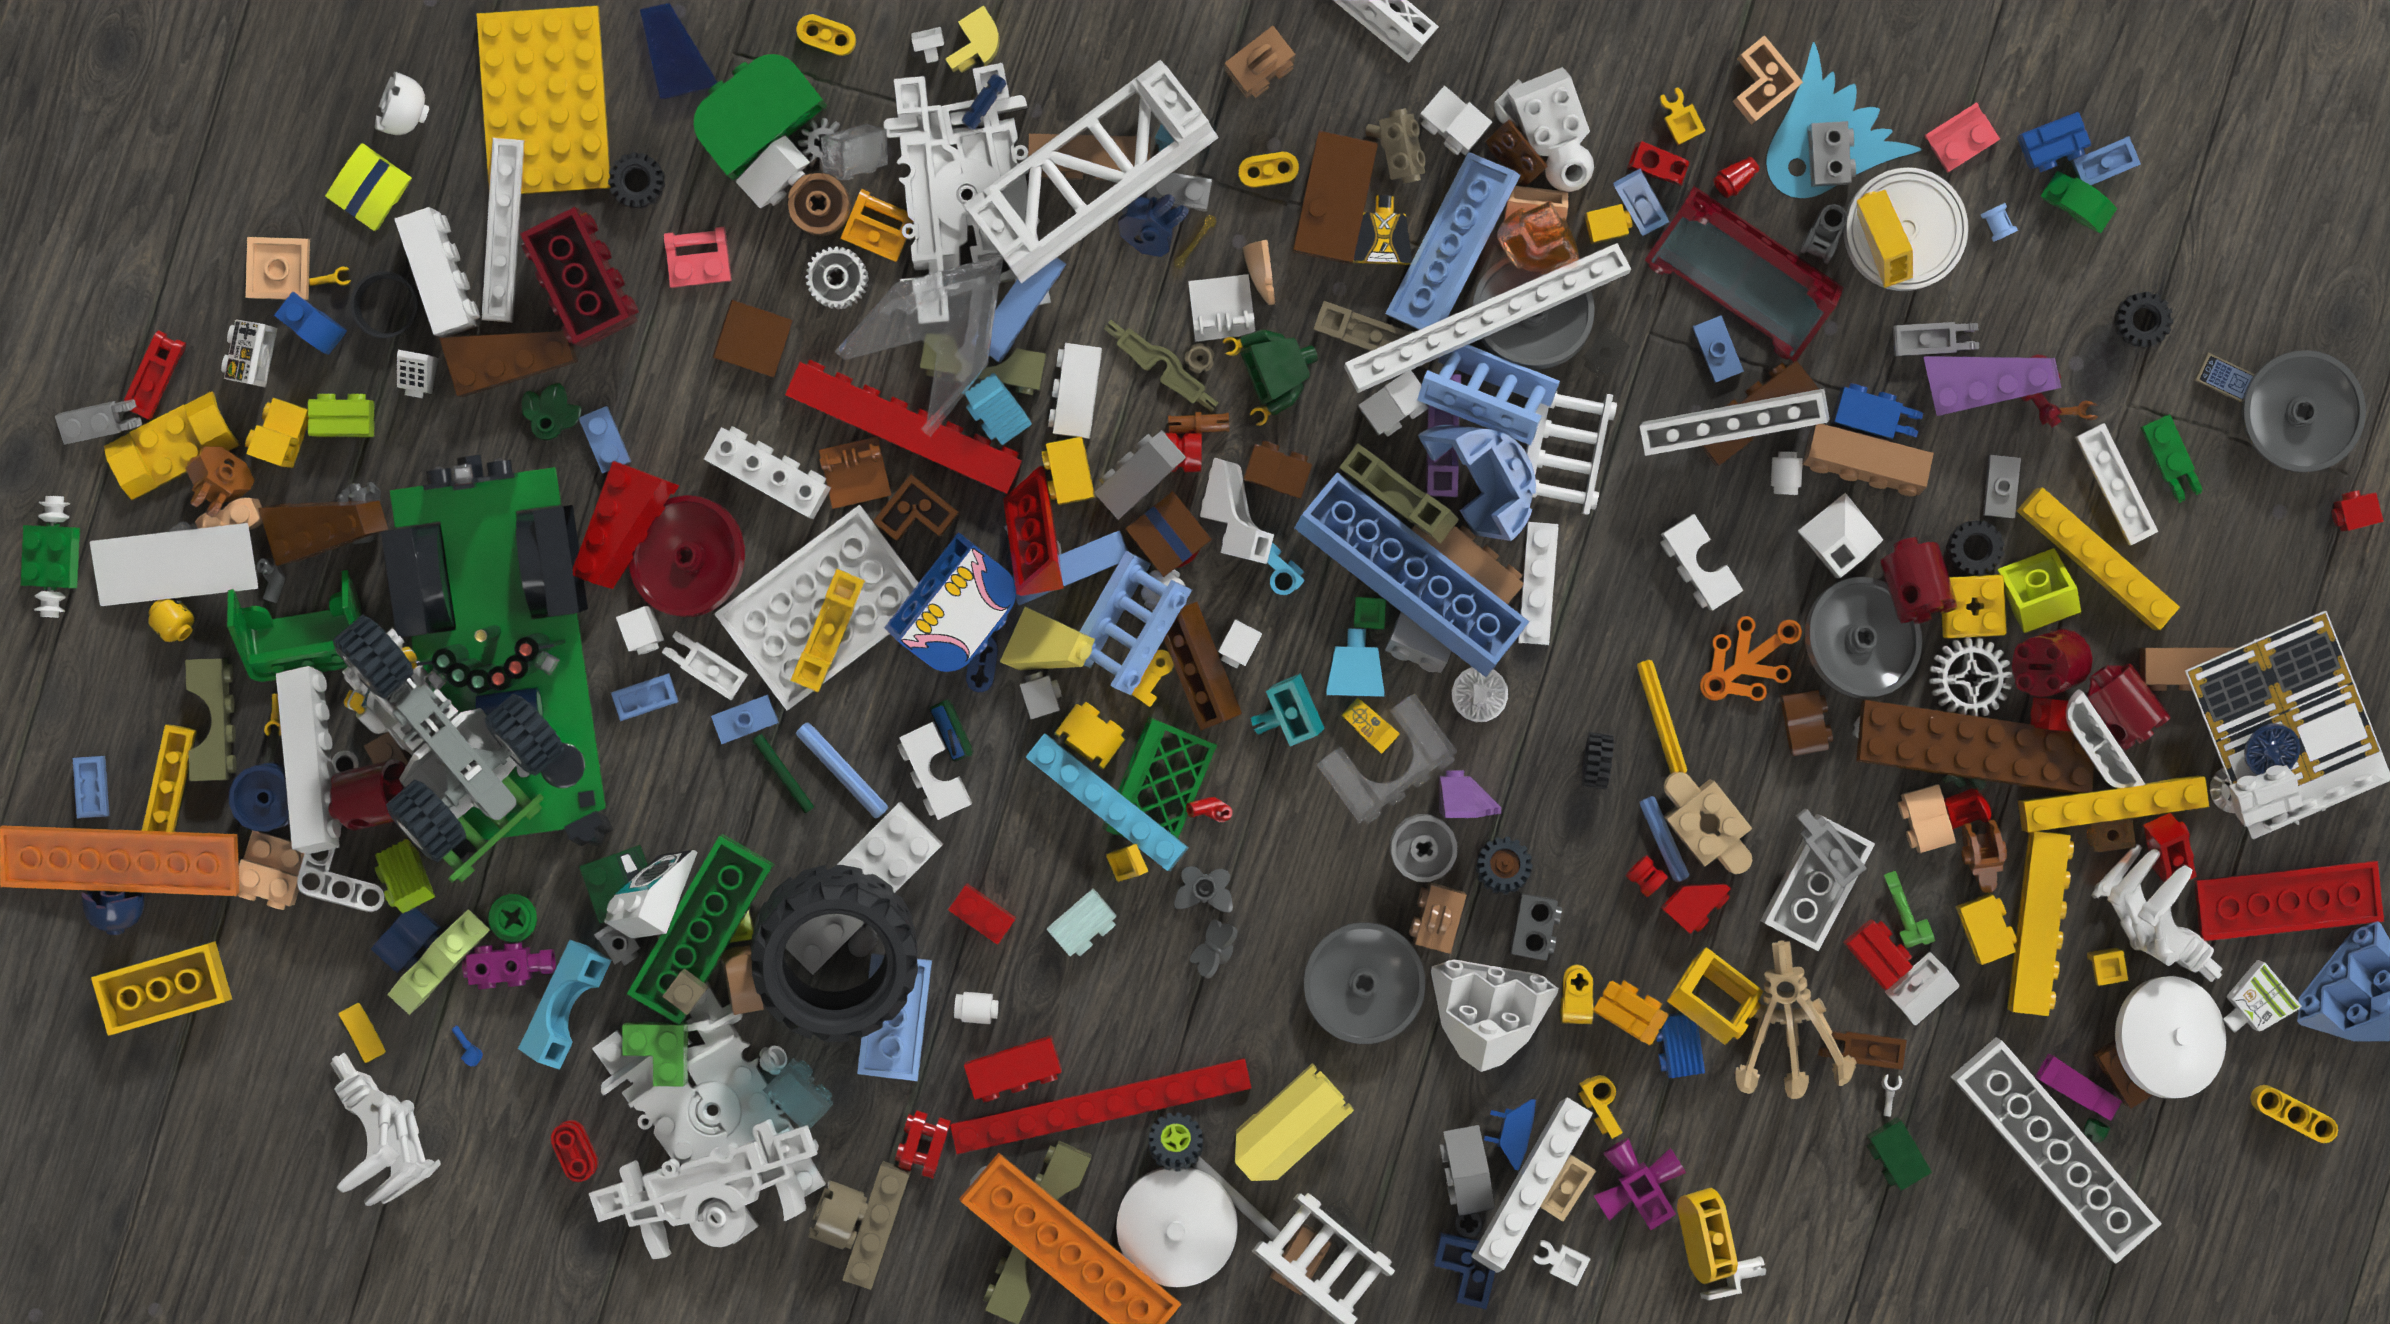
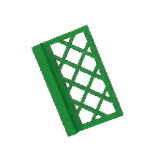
M1148 716L1117 792L1143 812L1159 806L1165 820L1160 825L1162 827L1167 826L1169 832L1178 839L1188 816L1186 804L1194 802L1217 745ZM1165 730L1176 734L1180 744L1179 747L1168 752H1164L1161 745ZM1181 737L1188 739L1191 742L1184 744ZM1196 744L1207 747L1208 749L1203 760L1192 764L1186 748ZM1157 749H1159L1161 754L1154 757ZM1183 751L1188 766L1172 772L1167 756ZM1163 759L1169 774L1153 780L1149 772L1151 763ZM1200 766L1198 773L1196 775L1194 768ZM1190 770L1194 778L1191 788L1180 792L1174 776ZM1147 776L1149 782L1143 785ZM1171 778L1177 794L1161 800L1155 784ZM1151 787L1157 802L1141 808L1137 799L1138 794L1141 790ZM1188 794V797H1187L1186 801L1184 802V799H1183L1182 796ZM1179 798L1183 808L1180 815L1168 819L1163 804ZM1104 821L1102 828L1105 831L1126 838ZM1177 822L1173 830L1171 824Z

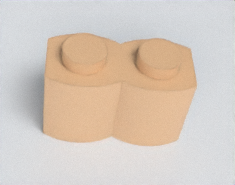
M240 498L230 502L223 510H219L215 517L212 518L204 513L197 518L195 523L198 529L248 523L249 530L263 523L258 509L262 506L259 499Z
M1938 784L1901 794L1902 801L1898 802V807L1902 819L1908 818L1911 830L1906 831L1911 848L1916 847L1917 852L1922 853L1956 843L1944 798Z

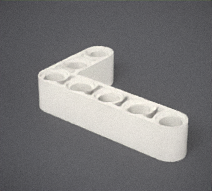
M340 751L331 760L335 773H339L336 768V762L340 758L347 757L351 759L354 765L353 768H358L359 764L357 757L350 751ZM337 819V821H338V823H339V825H340V828H341V827H342V824H341L340 821ZM335 848L328 850V856L323 861H316L311 857V854H304L297 879V886L302 894L365 912H374L381 908L384 902V893L379 886L329 872ZM307 874L317 875L320 880L319 887L315 890L305 889L302 885L304 876ZM335 883H346L350 889L348 896L345 898L335 897L332 893V887ZM374 890L378 893L379 902L375 906H366L362 902V894L365 891Z

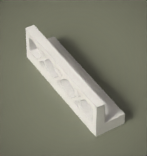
M1333 0L1408 63L1439 27L1407 0ZM1389 3H1393L1396 6H1398L1401 10V13L1395 12L1392 8H1390ZM1413 23H1418L1427 30L1424 35L1413 27Z

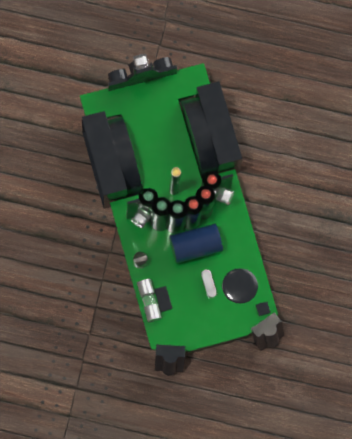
M481 454L457 458L458 466L452 467L454 481H452L451 468L443 469L438 466L431 471H426L428 485L390 490L395 528L440 522L381 532L397 635L400 637L411 636L413 651L417 657L416 662H418L416 665H423L428 674L424 681L432 688L433 692L438 688L448 700H451V704L458 710V714L481 708L485 715L488 716L508 697L516 694L524 698L541 714L562 741L564 752L538 775L534 776L527 773L518 764L509 773L508 776L531 800L535 799L539 794L544 799L539 803L542 809L530 820L524 816L502 838L565 829L570 841L580 846L587 843L592 846H598L604 841V835L613 831L608 817L599 812L606 808L578 620V613L588 609L585 583L583 579L573 576L572 570L580 550L573 505L523 511L517 514V511L562 505L556 467L513 473L511 459L503 460L497 458L494 462L487 463L488 477H484ZM547 615H548V617H545V618L532 619V616H533V617H540V616H547ZM454 628H456V630H452V631L431 633V632H434V631L446 630V629H454ZM516 802V806L505 817L510 822L523 809ZM474 806L462 815L485 840H490L500 831L488 816ZM466 838L452 849L464 863L478 851Z

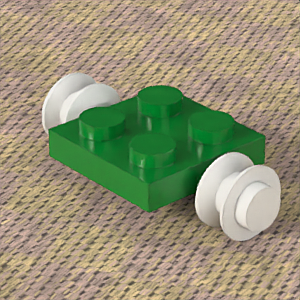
M45 496V502L39 501L40 504L45 506V512L38 515V517L44 522L50 523H46V526L23 525L21 586L44 587L43 590L47 591H41L35 595L36 598L41 600V606L35 608L34 611H40V617L59 618V612H65L64 609L59 607V601L65 599L66 596L61 592H54V590H57V587L77 588L80 528L60 527V524H57V522H64L69 519V516L64 514L63 510L70 503H64V497Z

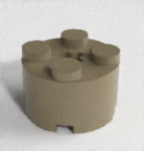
M829 1180L828 1189L824 1188L813 1216L816 1224L814 1228L810 1227L808 1237L842 1250L845 1247L851 1249L857 1234L855 1223L857 1220H863L868 1206L866 1203L867 1197H864V1192Z

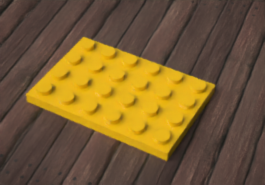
M599 6L477 13L489 191L493 138L525 140L521 194L611 188L608 184V179H610V159Z

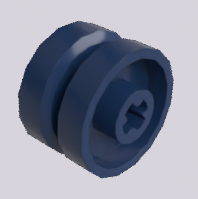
M264 763L243 770L234 779L229 791V805L234 817L244 827L253 831H271L290 824L284 764Z

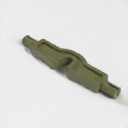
M1112 319L1108 324L1116 329L1117 332L1109 326H1105L1103 330L1118 340L1117 346L1128 353L1144 370H1151L1160 360L1167 363V368L1160 377L1162 384L1181 394L1193 404L1196 401L1199 402L1210 412L1214 408L1206 400L1215 407L1218 405L1219 402L1204 392L1205 386L1183 370L1181 362L1170 350L1161 346L1151 345L1132 329L1128 328L1125 331Z

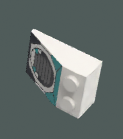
M687 850L658 855L614 895V898L608 904V913L604 922L630 938L666 934L698 852Z

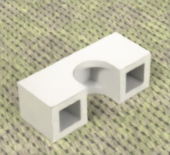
M1691 514L1661 534L1664 539L1660 542L1669 557L1674 555L1678 560L1680 566L1677 567V570L1686 583L1691 581L1697 591L1693 595L1702 608L1707 606L1709 610H1714L1743 591L1727 565L1720 567L1714 572H1706L1698 566L1696 561L1697 551L1711 539L1695 514Z
M931 722L899 737L902 743L897 745L904 761L910 760L914 771L910 772L917 789L921 787L924 789L927 798L923 802L930 816L936 815L939 820L972 804L960 776L949 781H941L936 779L931 773V759L935 754L947 749L935 722Z

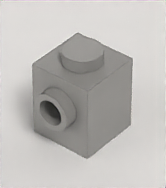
M1042 672L1025 677L1026 683L1020 684L1030 719L1061 710L1057 698L1062 697V693L1057 680L1051 681L1050 675L1043 677Z

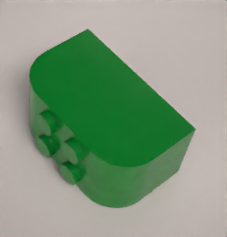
M767 54L756 58L749 64L746 61L741 63L732 71L734 76L726 83L721 80L708 90L710 95L700 103L695 112L694 130L697 138L732 181L743 174L772 142L784 136L788 138L827 107V104L797 66L784 56Z

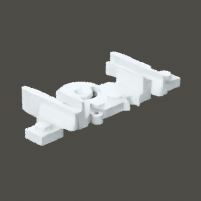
M768 1119L753 1127L752 1131L755 1140L741 1146L734 1142L727 1145L729 1149L728 1157L721 1155L720 1148L717 1147L711 1151L709 1156L686 1162L681 1167L677 1160L670 1159L663 1163L661 1169L644 1174V1176L638 1161H632L622 1166L619 1170L623 1182L589 1193L597 1220L600 1222L625 1214L629 1227L640 1225L645 1245L652 1259L665 1258L672 1254L669 1250L663 1220H667L672 1226L690 1223L691 1229L697 1238L713 1247H724L734 1243L742 1236L746 1228L747 1212L745 1205L758 1200L760 1190L776 1184L780 1196L784 1221H787L806 1210L804 1194L795 1175L792 1163L817 1155L809 1127L806 1125L776 1134L772 1120ZM712 1197L720 1198L730 1205L729 1207L720 1201L708 1204L703 1211V1221L698 1222V1209L705 1199ZM715 1212L719 1214V1223H715L712 1221V1213Z

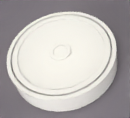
M1898 168L1886 171L1863 185L1848 206L1846 211L1847 222L1843 229L1847 253L1854 266L1863 276L1871 282L1884 287L1857 216V200L1866 193L1886 190L1913 249V278L1889 286L1887 289L1896 291L1921 289L1939 281L1951 272L1959 262L1966 247L1968 218L1961 198L1949 183L1938 175L1923 169Z

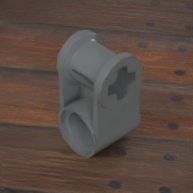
M1836 204L1823 207L1818 212L1799 252L1802 254L1807 252L1821 258L1823 263L1827 265L1835 252L1839 237L1847 222V213L1844 208ZM1828 210H1834L1839 215L1840 220L1835 227H1830L1825 222L1824 216ZM1813 243H1815V244H1817V245H1820V246L1824 247L1825 249L1820 248V247L1814 245Z

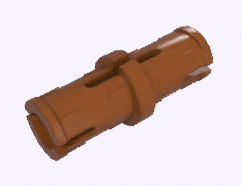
M1195 412V415L1168 416V424L1173 425L1169 426V433L1229 432V423H1217L1229 422V413L1201 415V412Z

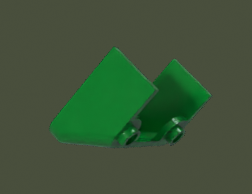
M348 570L342 571V591L330 597V610L272 619L268 610L260 606L242 608L234 589L228 590L227 627L247 674L251 679L260 682L276 680V673L306 666L321 672L348 667L337 654L333 644V639L362 615L360 600Z

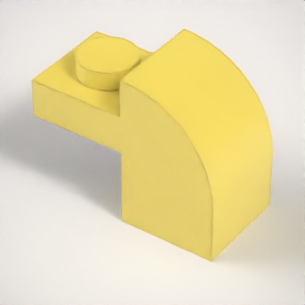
M982 6L958 21L970 43L946 58L953 72L959 69L962 73L976 64L974 59L980 57L984 65L987 66L998 52L1000 39L997 27L986 8Z

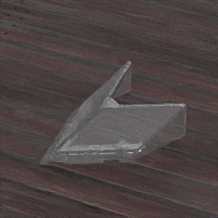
M1000 255L981 262H973L928 274L920 278L895 283L835 351L844 360L921 340L936 351L937 357L927 423L921 428L930 437L988 365L1003 257Z

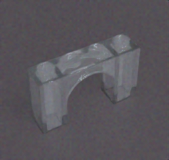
M1415 693L1410 694L1389 710L1407 734L1412 745V760L1402 776L1390 782L1371 781L1357 770L1341 746L1316 763L1359 824L1364 820L1369 824L1382 814L1379 809L1388 802L1391 806L1397 804L1406 797L1404 791L1410 786L1414 785L1418 788L1431 778L1428 773L1437 766L1440 770H1443L1455 761L1452 755L1457 753V750Z

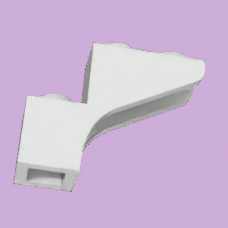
M1214 458L1209 472L1205 497L1202 500L1200 517L1228 524L1223 537L1221 553L1267 564L1274 534L1260 530L1251 520L1241 467L1236 463Z

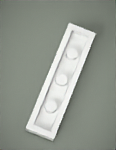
M2105 423L2076 436L2075 438L2128 545H2133L2157 533L2158 530Z
M1527 522L1523 573L1524 585L1522 586L1520 615L1526 618L1529 623L1518 637V643L1549 645L1559 524Z

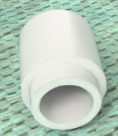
M1778 452V458L1772 457L1771 486H1774V494L1798 495V487L1802 485L1803 458H1797V452Z
M964 992L963 995L956 994L954 1018L968 1023L991 1024L992 1018L997 1019L999 1001L993 1000V994Z

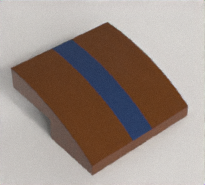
M1173 491L1125 528L1163 577L1212 540Z

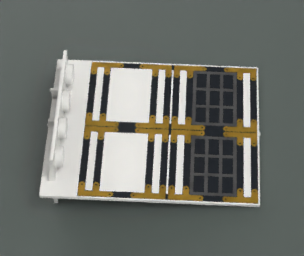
M2322 611L2262 638L2254 639V641L2185 670L2230 785L2237 783L2241 777L2257 776L2246 764L2244 750L2246 742L2252 733L2260 727L2272 723L2283 724L2292 729L2299 738V757L2290 770L2297 778L2303 806L2247 826L2252 839L2293 822L2299 825L2298 820L2318 811H2325L2330 806L2390 781V771L2327 611Z

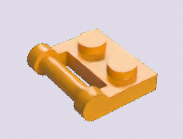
M861 189L840 239L898 262L907 240L902 234V228L908 223L914 225V221L908 217L906 210L870 196L869 191ZM868 207L903 222L900 230L862 215L864 208ZM911 228L907 229L906 231L908 235L911 231Z

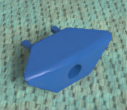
M1530 1099L1514 1110L1506 1108L1505 1113L1494 1110L1490 1112V1115L1503 1118L1499 1138L1485 1136L1484 1140L1497 1143V1146L1502 1148L1515 1170L1520 1169L1527 1151L1534 1122L1535 1099Z

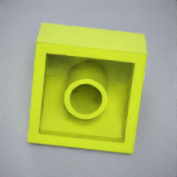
M2055 548L1998 569V574L2003 575L2004 590L2012 612L2024 633L2081 612L2077 587Z

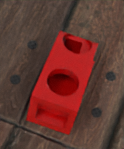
M1640 141L1634 146L1627 169L1632 171L1641 169L1645 175L1682 186L1690 162Z

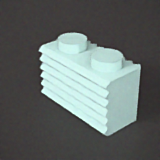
M1092 888L1047 927V930L1070 957L1075 952L1081 956L1093 945L1090 942L1091 938L1098 932L1101 936H1104L1116 925L1112 920L1117 915Z

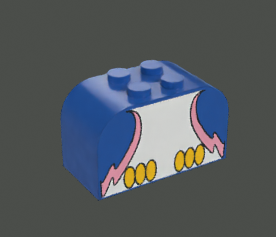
M958 532L884 628L900 644L932 668L944 672L956 671L966 666L976 654L982 653L988 645V638L994 631H998L1007 620L1006 615L1012 609L1016 599L1015 582L1007 570Z

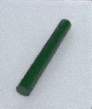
M760 734L754 738L752 742L802 811L806 814L813 809L814 805L765 737Z

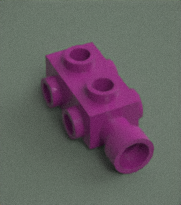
M522 942L504 944V950H492V945L475 946L474 952L466 954V960L462 961L464 978H468V985L477 984L478 989L495 988L497 982H507L508 987L526 985V980L533 977L532 972L541 971L542 974H550L556 970V957L553 949L540 950V953L531 954L530 947L522 948ZM508 961L516 963L517 969L515 971L508 969ZM479 963L486 965L487 971L485 974L478 972Z

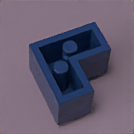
M1439 1231L1432 1261L1434 1266L1461 1272L1455 1294L1456 1302L1487 1309L1495 1271L1471 1257L1480 1241Z

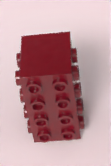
M573 207L520 233V236L524 242L521 244V247L527 259L532 260L537 268L534 273L542 288H546L551 297L548 299V302L554 314L559 315L564 323L561 328L569 343L572 342L577 346L585 348L638 322L635 314L639 313V310L633 298L627 294L625 295L621 288L626 284L619 270L611 267L608 261L612 258V255L606 243L600 239L598 240L595 232L599 231L594 218L591 214L589 215L587 212L584 213L578 208Z

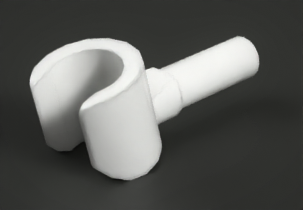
M1887 1074L1881 1081L1883 1088L1886 1090L1883 1115L1890 1117L1895 1090L1901 1087L1902 1079L1898 1075L1896 1086L1892 1088L1887 1084Z

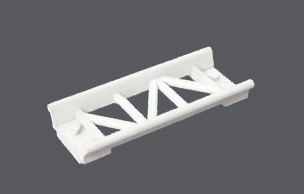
M1159 60L962 206L976 221L1022 284L1218 139V136L1198 105L1168 67ZM1137 92L1140 96L1135 165L1133 166L1100 124L1099 120ZM1152 111L1174 142L1147 161ZM1089 128L1121 171L1056 151ZM1055 164L1117 184L1089 205H1086ZM1043 169L1075 210L1076 214L1038 241L1036 239ZM1029 172L1026 218L1024 223L1001 192Z

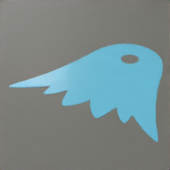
M1813 42L1802 77L1803 83L1799 86L1783 122L1772 139L1767 153L1766 165L1772 183L1782 193L1796 198H1810L1835 187H1811L1808 126L1811 123L1848 121V129L1853 128L1854 147H1850V159H1855L1856 174L1886 161L1916 153L1922 149L1909 144L1884 141L1892 133L1891 129L1871 131L1870 129L1877 119L1880 109L1867 107L1853 111L1857 94L1855 84L1849 85L1833 94L1835 87L1834 72H1831L1822 80L1820 58L1817 47ZM1796 158L1803 160L1806 164L1805 173L1798 177L1791 175L1788 170L1790 161Z

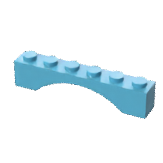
M1043 734L1027 754L1026 758L1129 841L1137 844L1139 849L1167 871H1171L1189 847L1117 792L1049 735Z

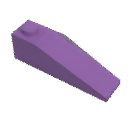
M1446 770V776H1439V813L1445 818H1478L1486 815L1501 814V807L1470 776H1464V770Z

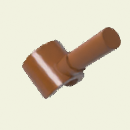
M2082 401L2079 406L2060 408L2062 411L2060 415H2079L2084 419L2092 421L2097 419L2098 416L2086 415V409L2089 406L2098 405L2091 401Z

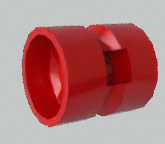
M1165 433L1186 457L1171 472H1176L1179 467H1182L1184 472H1201L1202 433H1185L1183 438H1179L1176 433Z

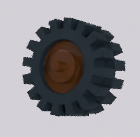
M1500 837L1495 838L1494 841H1489L1478 855L1476 860L1477 866L1475 867L1476 873L1478 872L1479 874L1478 880L1485 884L1483 887L1487 890L1489 888L1492 889V893L1498 894V892H1503V895H1507L1509 892L1514 893L1528 880L1532 870L1531 854L1526 852L1528 850L1525 845L1522 847L1519 844V840L1515 839V841H1512L1510 837H1505L1504 839H1500Z

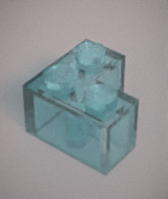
M793 1058L763 1091L800 1127L808 1125L810 1129L833 1106L834 1103L830 1100L833 1095L822 1084L816 1086L813 1083L815 1078L811 1074L814 1071L803 1060L797 1062Z

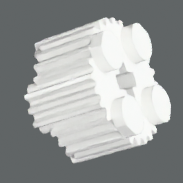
M828 247V251L823 249L821 254L817 252V257L811 258L813 262H808L810 268L806 269L809 275H806V279L809 280L806 282V285L810 287L808 290L812 293L811 295L824 306L828 305L831 309L833 307L836 309H846L848 306H852V302L858 303L857 299H862L861 294L866 293L864 287H868L867 282L869 281L868 271L865 269L866 266L862 263L863 261L850 249L846 250L844 247L841 249L835 247L834 250ZM843 271L842 278L844 281L840 285L838 283L835 286L831 285L833 281L832 277H830L831 273Z

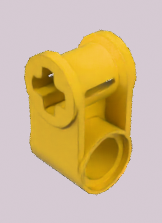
M1572 965L1564 972L1563 995L1560 1007L1561 1023L1592 1024L1593 978L1584 966ZM1580 973L1585 981H1581L1579 987H1576L1571 979H1576L1577 974Z

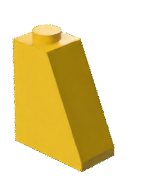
M1886 190L1866 193L1857 200V216L1883 286L1887 288L1913 278V249Z

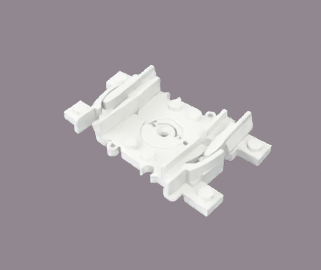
M1003 63L973 69L978 94L983 87L988 86L987 82L993 74L999 75L1006 81ZM924 76L894 79L898 118L886 119L884 121V132L888 138L900 137L902 156L898 159L897 163L898 165L907 164L911 169L909 176L899 178V181L905 185L908 217L914 221V225L908 223L903 226L902 234L907 239L916 238L911 245L915 271L929 269L930 276L900 279V285L904 290L915 289L919 323L950 320L947 289L960 288L961 280H976L979 288L1012 280L1016 282L1017 280L1011 269L999 275L998 260L989 262L1001 257V254L962 206L968 201L962 199L961 193L965 189H970L973 192V197H975L1017 166V160L1023 161L1028 158V150L1025 146L1018 145L1014 148L1018 140L1014 118L999 121L998 116L1001 113L1028 108L1027 102L1022 95L1010 97L1006 81V86L1001 93H997V99L986 115L980 118L981 122L978 126L984 128H976L974 130L960 128L966 126L962 123V117L967 110L970 112L972 109L970 106L974 100L945 106H928ZM1019 150L1024 151L1023 156L1017 155ZM1024 175L1001 193L1025 223L1028 186L1026 176ZM973 225L977 242L976 246L970 247L973 266L961 267L960 247L968 241V226ZM912 228L913 233L908 235L906 233L907 229ZM1049 291L1039 305L1051 303Z
M708 981L706 985L709 988L690 1012L692 1018L685 1021L688 1022V1032L698 1030L705 1044L688 1048V1071L696 1086L692 1087L689 1082L684 1087L653 1086V1056H622V1035L619 1030L592 1048L612 1075L602 1083L600 1091L604 1096L626 1079L630 1083L633 1082V1085L624 1090L622 1094L629 1102L630 1108L634 1106L636 1110L645 1112L638 1118L639 1127L641 1129H649L654 1124V1135L669 1156L677 1160L679 1164L709 1156L711 1151L717 1147L720 1148L721 1155L728 1157L729 1149L727 1145L734 1142L741 1146L755 1140L752 1131L753 1127L768 1119L772 1120L776 1134L794 1129L788 1118L779 1115L783 1114L788 1108L786 1100L778 1098L773 1103L771 1101L773 1092L757 1067L759 1058L747 1061L742 1055L743 1050L749 1047L750 1043L742 1041L733 1024L740 1021L743 1014L733 1015L731 1004L722 1008ZM777 1104H782L783 1109H778ZM709 1105H716L718 1107L717 1115L711 1116L708 1114L707 1108ZM644 1118L649 1120L648 1124L643 1123ZM814 1139L813 1142L817 1151L819 1145L816 1139ZM811 1158L792 1163L804 1197L826 1184ZM707 1198L699 1206L698 1220H703V1211L712 1202L720 1201L729 1207L730 1205L720 1198ZM746 1206V1228L737 1241L759 1226ZM715 1212L712 1213L713 1217L719 1223V1214Z

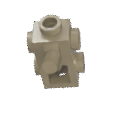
M1406 108L1390 111L1389 118L1379 120L1380 126L1368 124L1365 131L1366 136L1381 139V146L1385 149L1391 180L1402 178L1403 184L1421 180L1420 174L1425 173V155L1420 149L1418 139L1419 125L1414 119V114H1407Z

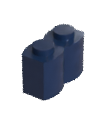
M417 906L402 913L373 945L371 950L396 973H401L403 970L407 972L419 961L417 955L424 947L428 949L439 937L437 933L441 927Z

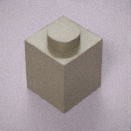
M684 969L662 997L687 1015L692 1011L709 986Z

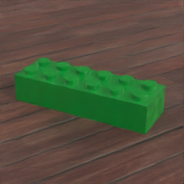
M721 834L675 910L667 933L661 934L627 995L680 1025L687 1015L662 996L684 969L706 984L775 864L728 836Z

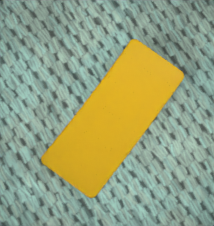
M356 1003L339 1012L341 1020L365 1063L386 1052L360 1003Z

